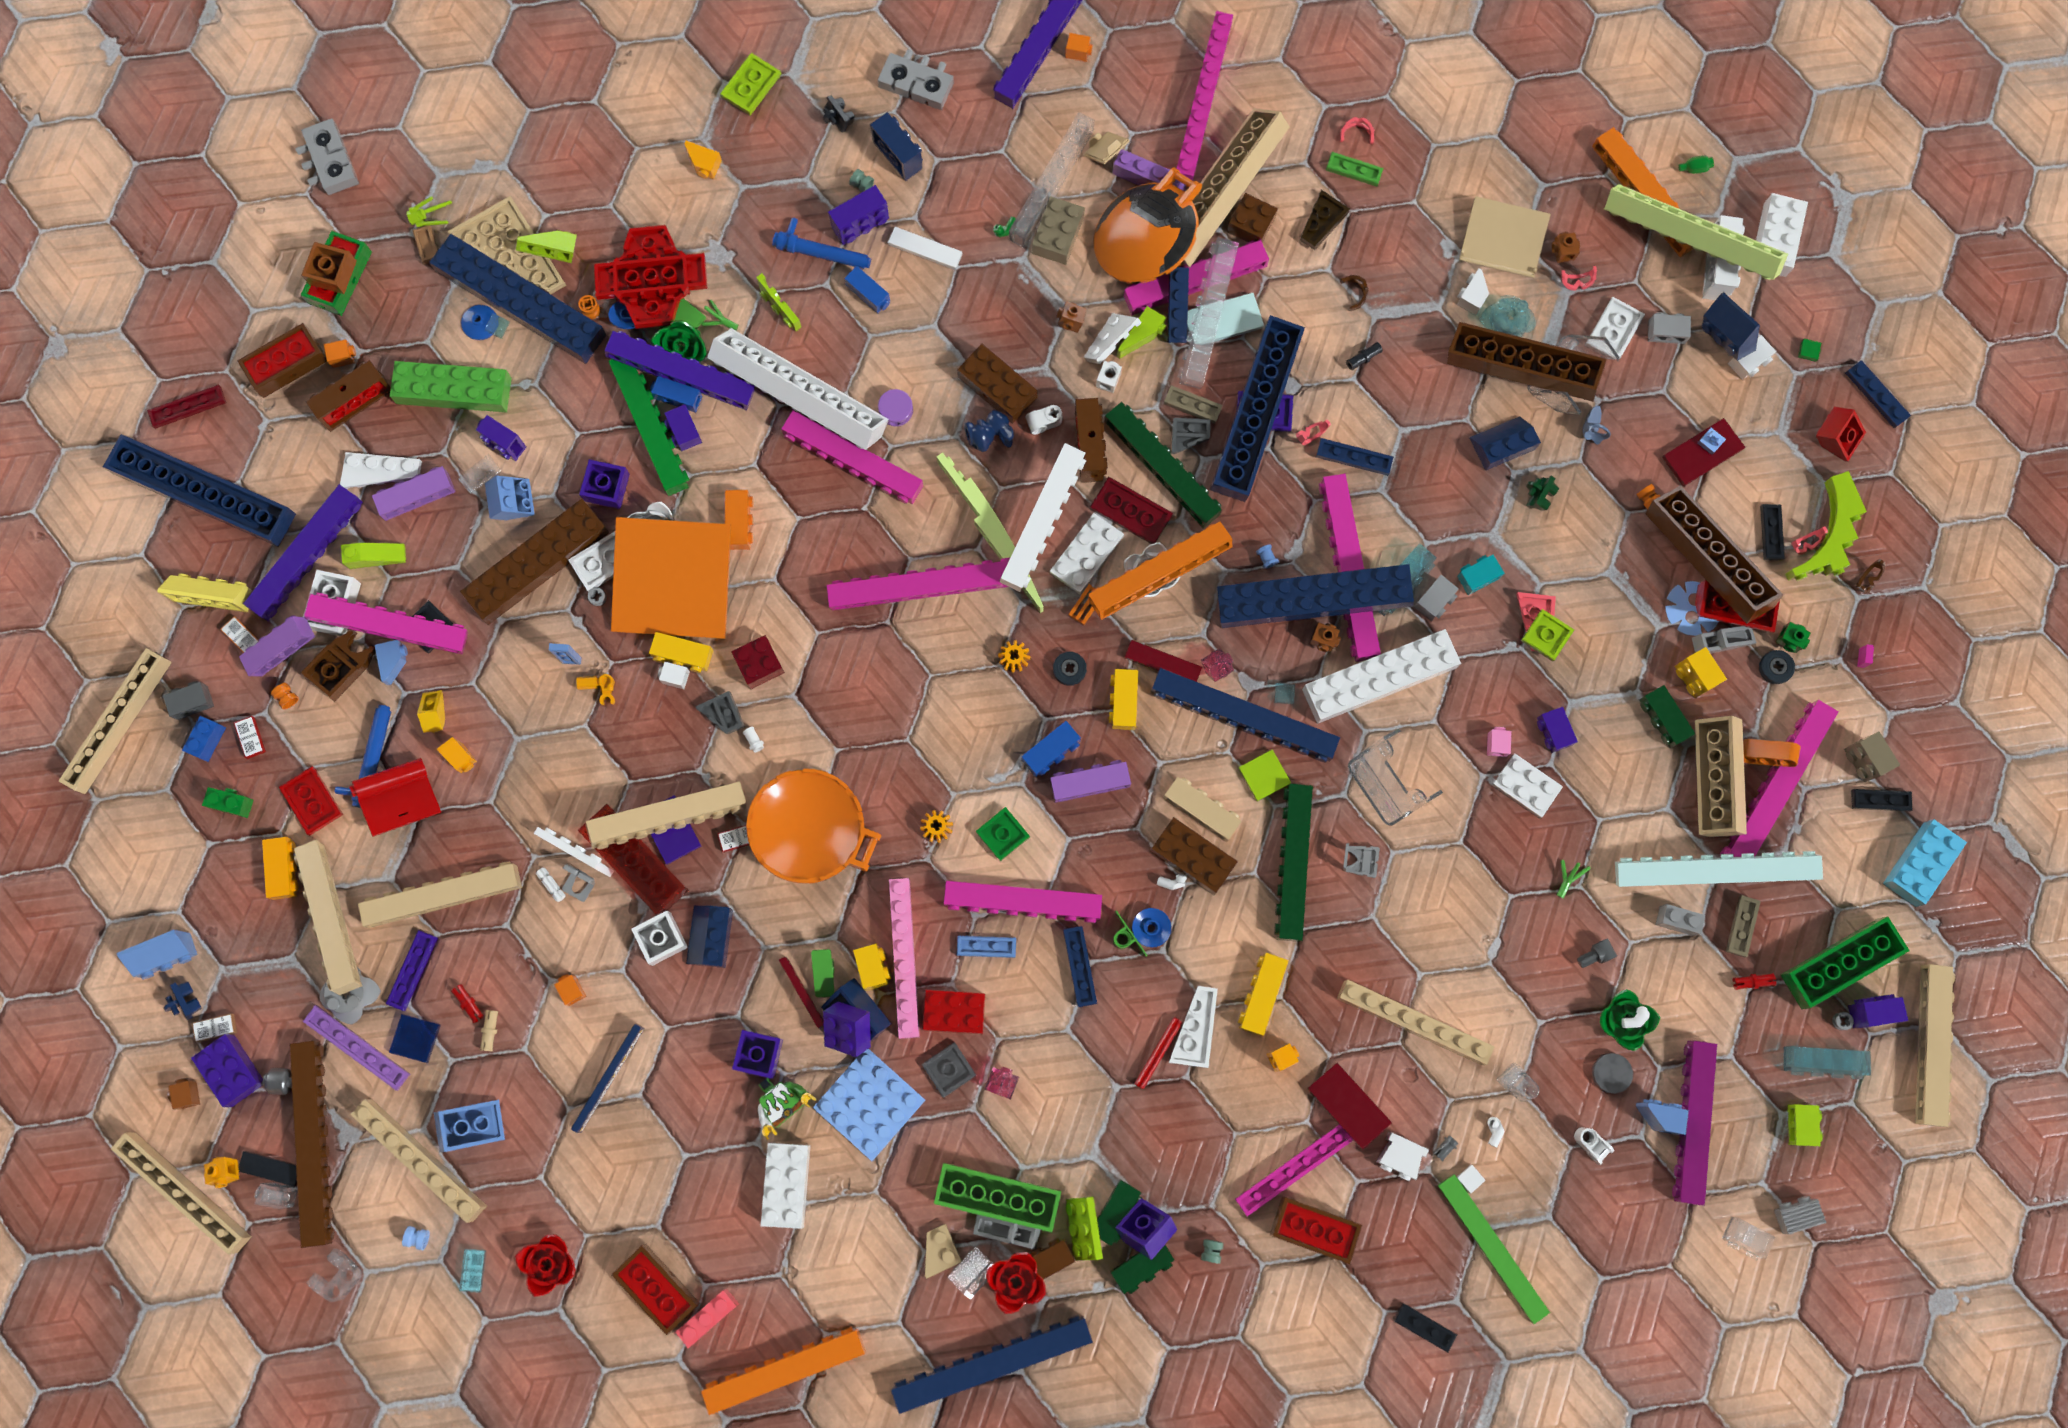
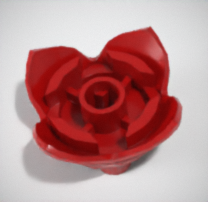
M556 1234L544 1236L538 1244L528 1245L515 1255L517 1267L526 1274L527 1289L534 1297L550 1293L557 1285L567 1284L575 1275L574 1260L568 1253L566 1243ZM549 1259L552 1267L547 1270L544 1261Z
M1028 1252L1015 1253L1008 1260L995 1262L986 1272L987 1282L995 1291L996 1304L1004 1314L1016 1313L1023 1305L1038 1303L1046 1295L1045 1282L1037 1273L1035 1259ZM1015 1276L1020 1277L1019 1281L1022 1282L1021 1286L1017 1285V1288L1013 1287V1282L1010 1281L1011 1278L1015 1279Z

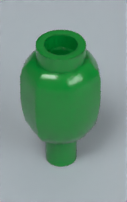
M1706 155L1695 156L1688 159L1686 163L1679 164L1678 169L1679 172L1687 170L1691 174L1704 173L1714 167L1713 157Z

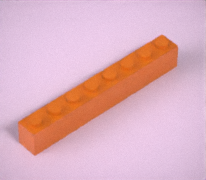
M1615 127L1596 138L1592 148L1624 187L1679 209L1678 204L1671 199L1667 190L1659 184L1655 175L1647 169L1644 161L1639 159L1632 146L1627 144L1622 134ZM1663 236L1680 258L1693 250V247L1689 244H1681L1672 237Z
M1221 522L1211 524L1200 533L1191 535L1189 539L1176 543L1173 548L1160 552L1151 560L1142 562L1135 569H1129L1124 575L1111 579L1106 585L1093 589L1088 594L1090 604L1099 618L1103 620L1233 547L1232 537Z
M852 1327L840 1331L841 1335L837 1337L831 1334L822 1338V1342L814 1345V1342L802 1346L803 1350L796 1353L794 1349L783 1353V1358L776 1360L775 1357L763 1361V1366L757 1368L755 1364L745 1368V1373L737 1375L734 1372L725 1376V1380L718 1383L717 1380L705 1384L706 1388L701 1393L708 1414L712 1415L864 1355L866 1350L858 1328L855 1330Z

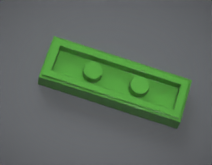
M1332 152L1326 171L1377 187L1383 168Z

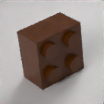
M1245 193L1229 222L1227 233L1246 242H1257L1259 240L1263 242L1276 218L1278 208Z

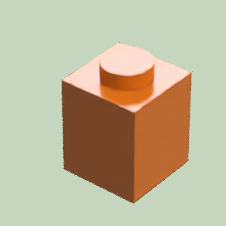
M1069 33L1065 58L1087 62L1088 55L1091 56L1093 44H1090L1091 37Z
M346 339L324 344L327 362L333 368L355 363V348Z
M563 975L558 979L559 982L554 984L566 1006H571L587 997L575 975Z

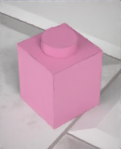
M1494 727V729L1488 732L1487 756L1507 757L1511 754V731H1506L1504 727Z

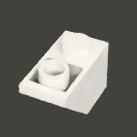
M1478 269L1475 274L1471 273L1466 282L1469 284L1468 287H1463L1457 296L1460 298L1457 305L1474 315H1477L1489 295L1481 269Z

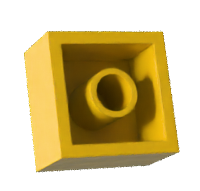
M1707 647L1674 666L1676 674L1680 679H1683L1687 685V691L1694 698L1699 697L1727 680Z
M877 944L853 950L865 991L889 985L888 980H891L889 969L884 967L883 964L886 957L882 947L879 948Z

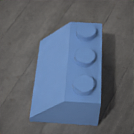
M171 930L117 953L118 958L130 974L141 979L150 978L157 971L170 970L173 968L172 965L189 962L192 960L191 957L198 955L191 934L178 930Z

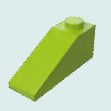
M558 230L520 236L517 238L516 251L572 263L577 235Z
M1147 306L1139 317L1142 323L1138 327L1134 326L1131 329L1130 335L1117 350V357L1120 359L1154 340L1158 334L1161 335L1166 328V317Z
M353 543L341 545L342 564L349 569L406 563L405 544Z

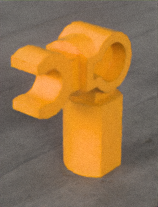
M603 674L599 678L597 676L576 678L578 690L598 689V686H600V692H602L599 699L600 704L604 705V700L607 697L610 698L612 705L615 704V698L612 695L615 681L612 676Z

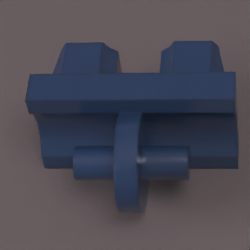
M175 982L170 985L177 1000H173L172 996L166 997L165 999L168 1004L163 1007L164 1011H172L175 1016L180 1013L178 1010L180 1006L187 1020L193 1018L192 1014L202 1008L197 998L185 1002L183 998L193 993L190 983L185 982L177 985Z

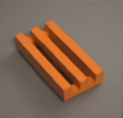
M1090 584L1068 614L1069 617L1085 626L1095 611L1091 607L1083 620L1080 619L1090 604L1089 598L1077 616L1074 614L1089 591L1095 589Z

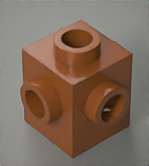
M1562 232L1552 242L1551 249L1555 253L1557 263L1574 261L1579 255L1580 241L1576 238L1575 232Z
M1066 301L1063 308L1059 307L1056 318H1059L1057 326L1078 333L1083 325L1087 308Z
M1318 622L1310 645L1316 646L1319 651L1331 652L1334 647L1337 648L1341 640V637L1338 636L1340 630L1336 629V626L1326 623L1324 625Z

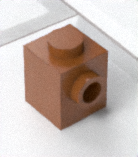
M188 1078L176 1080V1084L168 1086L167 1096L169 1102H171L172 1110H181L200 1105L196 1081H188Z

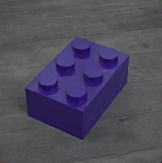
M876 185L828 212L831 228L842 245L853 242L856 237L869 233L872 228L877 225H883L889 219L887 201Z
M224 1034L191 1057L222 1107H233L263 1086V1078L235 1035Z

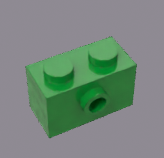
M208 787L202 806L248 818L254 800L238 795L237 791L225 788V791Z

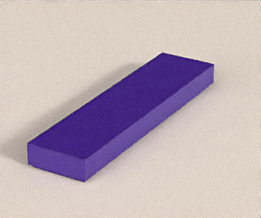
M420 930L417 931L385 1004L406 1011L438 937Z

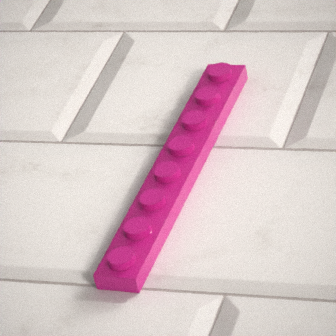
M1337 1125L1235 1198L1236 1202L1245 1215L1249 1216L1352 1142L1353 1139L1340 1125Z

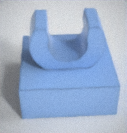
M1710 428L1698 444L1712 455L1726 439Z

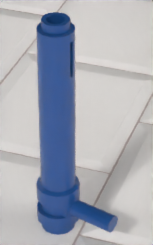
M791 218L787 232L780 231V233L775 232L772 246L778 250L783 251L785 249L789 253L794 254L797 252L852 267L858 266L864 270L865 268L869 269L871 264V258L866 254L799 238L798 235H794L798 223L796 218Z
M379 705L375 709L358 779L377 773L391 716L390 707ZM336 786L335 794L352 796L349 788ZM352 797V806L361 808L357 797Z

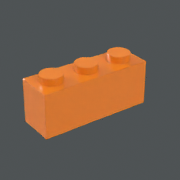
M725 490V524H731L730 550H750V544H753V532H750V525H753V514H750V507H753L754 503L753 496H750L748 490Z

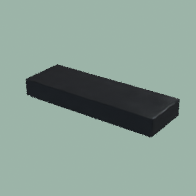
M1762 504L1760 510L1763 559L1784 560L1781 504Z
M1851 790L1852 809L1913 811L1912 792Z
M243 1151L238 1166L239 1172L294 1187L297 1186L296 1164Z
M1404 1303L1401 1304L1393 1320L1449 1353L1457 1337L1456 1333Z

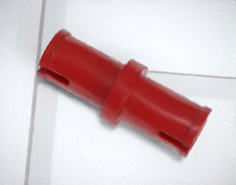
M1774 973L1765 975L1750 974L1747 977H1734L1732 982L1736 983L1733 984L1735 990L1746 988L1755 990L1764 986H1776V981H1773L1776 977Z
M463 985L457 986L461 992L460 994L456 988H453L451 993L454 994L461 1004L460 1008L466 1011L472 1022H478L474 1014H477L481 1020L484 1014L475 1004L476 1000L469 996Z

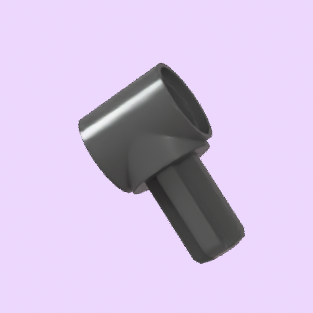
M1607 938L1592 945L1591 951L1578 957L1577 961L1581 968H1585L1595 962L1605 963L1617 957V954Z

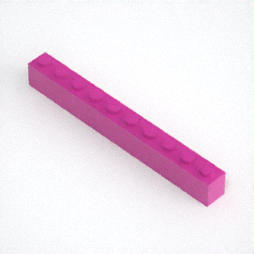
M1219 11L1215 13L1177 165L1180 173L1192 181L1233 21L1232 14Z
M1346 473L1325 476L1321 483H1319L1320 495L1323 494L1322 508L1323 512L1327 513L1328 518L1326 519V528L1330 530L1329 544L1330 548L1334 549L1335 554L1332 557L1333 564L1337 566L1338 572L1362 570L1364 565ZM1373 611L1344 614V620L1348 622L1346 629L1348 639L1351 638L1352 642L1350 653L1355 658V662L1366 661L1381 655Z
M1010 558L1000 559L1001 562L994 563L992 560L982 561V564L979 565L965 563L963 567L956 568L954 565H949L941 570L928 568L925 569V572L919 573L917 570L907 571V574L904 575L890 573L888 577L881 578L879 575H874L866 580L853 578L850 579V582L844 583L842 580L833 581L832 584L827 585L829 608L831 610H840L1006 588L1009 586L1000 583V579Z
M1819 699L1807 704L1803 711L1805 715L1794 726L1796 728L1794 734L1789 735L1785 741L1801 746L1798 765L1796 767L1772 766L1768 770L1766 782L1761 783L1757 790L1759 794L1748 805L1750 809L1746 814L1747 834L1730 836L1731 842L1723 848L1720 856L1721 854H1733L1734 857H1741L1742 853H1754V856H1756L1839 711Z

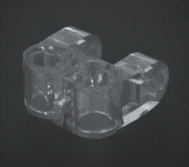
M1516 1063L1510 1064L1496 1078L1506 1090L1521 1102L1534 1099L1539 1094L1540 1090L1537 1083Z
M336 1248L327 1256V1259L339 1269L332 1280L328 1282L322 1276L314 1273L307 1281V1285L329 1302L339 1301L347 1297L362 1277L361 1268L346 1254ZM348 1270H351L353 1273L351 1280L346 1276ZM335 1286L340 1291L338 1297L333 1294Z

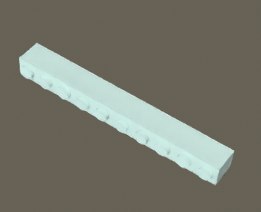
M1803 851V855H1795V852H1782L1780 856H1774L1773 852L1762 853V856H1754V853H1742L1741 857H1734L1733 854H1721V858H1713V855H1701V858L1693 859L1691 855L1681 856V859H1673V856H1661L1660 860H1653L1652 857H1640V861H1632V858H1620V861L1615 862L1616 885L1619 887L1823 880L1822 856L1815 854V851Z

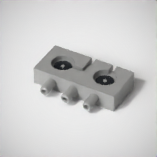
M907 49L904 57L890 53L878 78L879 88L909 98L911 94L912 100L922 104H926V101H928V106L942 111L954 84L953 76L944 73L946 63L940 62L936 70L927 66L930 58L926 55L923 56L920 63L910 60L913 55V51Z
M332 118L301 130L306 144L297 147L296 152L300 155L309 151L312 160L301 165L304 170L315 167L318 173L317 176L307 179L310 186L321 182L326 193L331 195L359 184L338 126Z

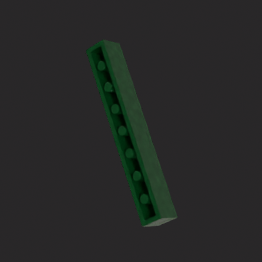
M1121 401L1105 415L1104 422L1204 529L1221 514L1220 503L1208 495V490L1196 482L1195 476L1183 468V463L1178 458L1175 459L1171 455L1170 449L1158 441L1157 435L1146 428L1145 422L1133 414L1132 408L1129 405L1125 406Z
M1290 783L1287 789L1284 788L1283 792L1286 808L1283 807L1282 819H1285V826L1281 827V838H1284L1283 846H1280L1279 857H1282V865L1278 867V877H1281V884L1277 885V896H1280L1279 904H1276L1275 908L1278 923L1274 925V935H1277V940L1303 941L1312 785Z

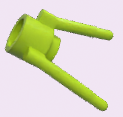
M430 196L416 206L410 207L409 211H407V218L412 225L416 224L417 228L426 225L448 224L447 220L424 221V219H426V213L450 205L452 201L449 200L425 210L419 209L433 200V197Z

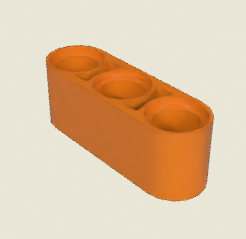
M1745 739L1743 740L1744 763L1796 767L1801 746L1793 742Z

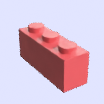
M726 1288L675 1333L687 1348H690L736 1308L739 1303Z

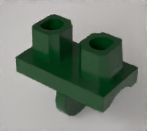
M1551 475L1549 478H1536L1535 482L1529 481L1526 487L1530 490L1528 495L1531 497L1526 506L1530 509L1548 510L1551 502L1545 497L1547 494L1550 497L1557 494L1559 487L1554 483L1556 478Z

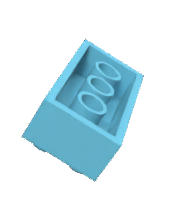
M1935 819L1926 821L1919 828L1883 884L1915 907L1926 905L1967 842Z

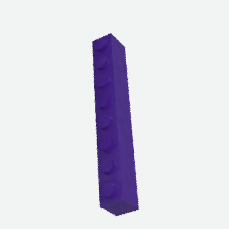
M1049 0L1048 7L1045 11L1041 12L1038 23L1032 26L1029 37L1023 40L1020 51L1013 55L1011 65L1004 69L1002 79L995 83L993 88L995 100L1012 109L1015 107L1083 0Z
M622 331L612 332L605 349V356L607 358L649 374L699 389L704 395L746 411L755 392V385L747 383L744 379L735 378L729 372L722 373L713 366L701 365L695 359L690 358L688 360L683 358L677 352H667L659 345H649L645 340L631 338Z
M339 484L243 604L267 621L274 617L280 605L288 600L292 590L300 585L304 575L312 570L313 564L324 555L325 549L336 540L337 534L348 525L349 519L360 510L363 502Z

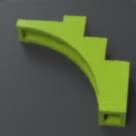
M1849 471L1832 476L1824 482L1830 504L1828 533H1826L1819 549L1807 562L1791 569L1785 574L1788 581L1796 579V581L1802 580L1810 573L1817 575L1824 572L1825 576L1830 574L1837 576L1844 573V569L1850 566L1844 549L1853 546V542L1858 539L1852 523L1861 520V516L1867 511Z

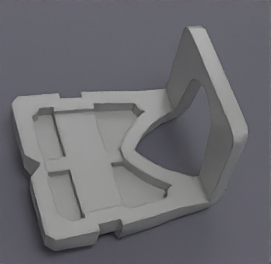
M1346 843L1343 871L1375 878L1377 876L1378 865L1376 862L1379 859L1380 848L1370 846V848L1366 846H1349V843ZM1348 851L1358 859L1350 866H1347Z
M564 865L563 869L571 874L562 890L585 902L595 885L594 878L571 865ZM576 876L589 883L579 894L574 893L572 890Z

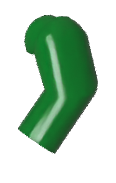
M1010 217L1005 226L995 225L993 227L995 236L1004 237L1011 235L1018 223V219Z

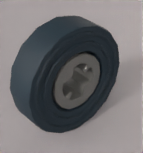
M1773 650L1761 658L1759 672L1765 681L1771 684H1782L1792 678L1795 672V663L1788 653L1781 650ZM1776 664L1777 666H1780L1781 669L1777 670L1776 668H1773V665Z
M1075 652L1060 654L1053 664V674L1056 680L1066 686H1074L1080 683L1087 672L1084 658ZM1066 665L1074 666L1073 673L1065 671Z

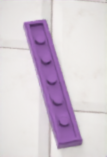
M315 1005L303 1020L305 1024L393 1089L399 1090L409 1077V1072L318 1005Z

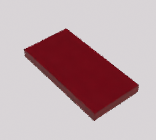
M1723 418L1666 453L1662 458L1681 485L1685 487L1743 451L1746 447L1726 419ZM1710 428L1726 439L1712 455L1698 444Z
M1109 476L1090 506V510L1150 544L1157 542L1173 516L1171 511Z
M1338 1063L1308 1087V1091L1362 1150L1392 1124L1390 1119Z

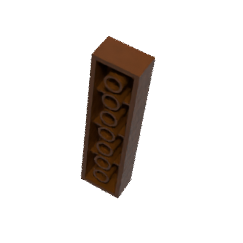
M1459 322L1448 351L1447 364L1594 402L1607 359Z
M1682 486L1652 501L1645 513L1648 518L1746 624L1777 605L1783 594Z
M580 499L460 590V592L480 618L489 625L570 563L568 561L570 558L609 534V531L585 501Z

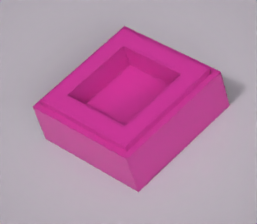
M1866 644L1859 648L1857 667L1865 668L1873 663V645Z

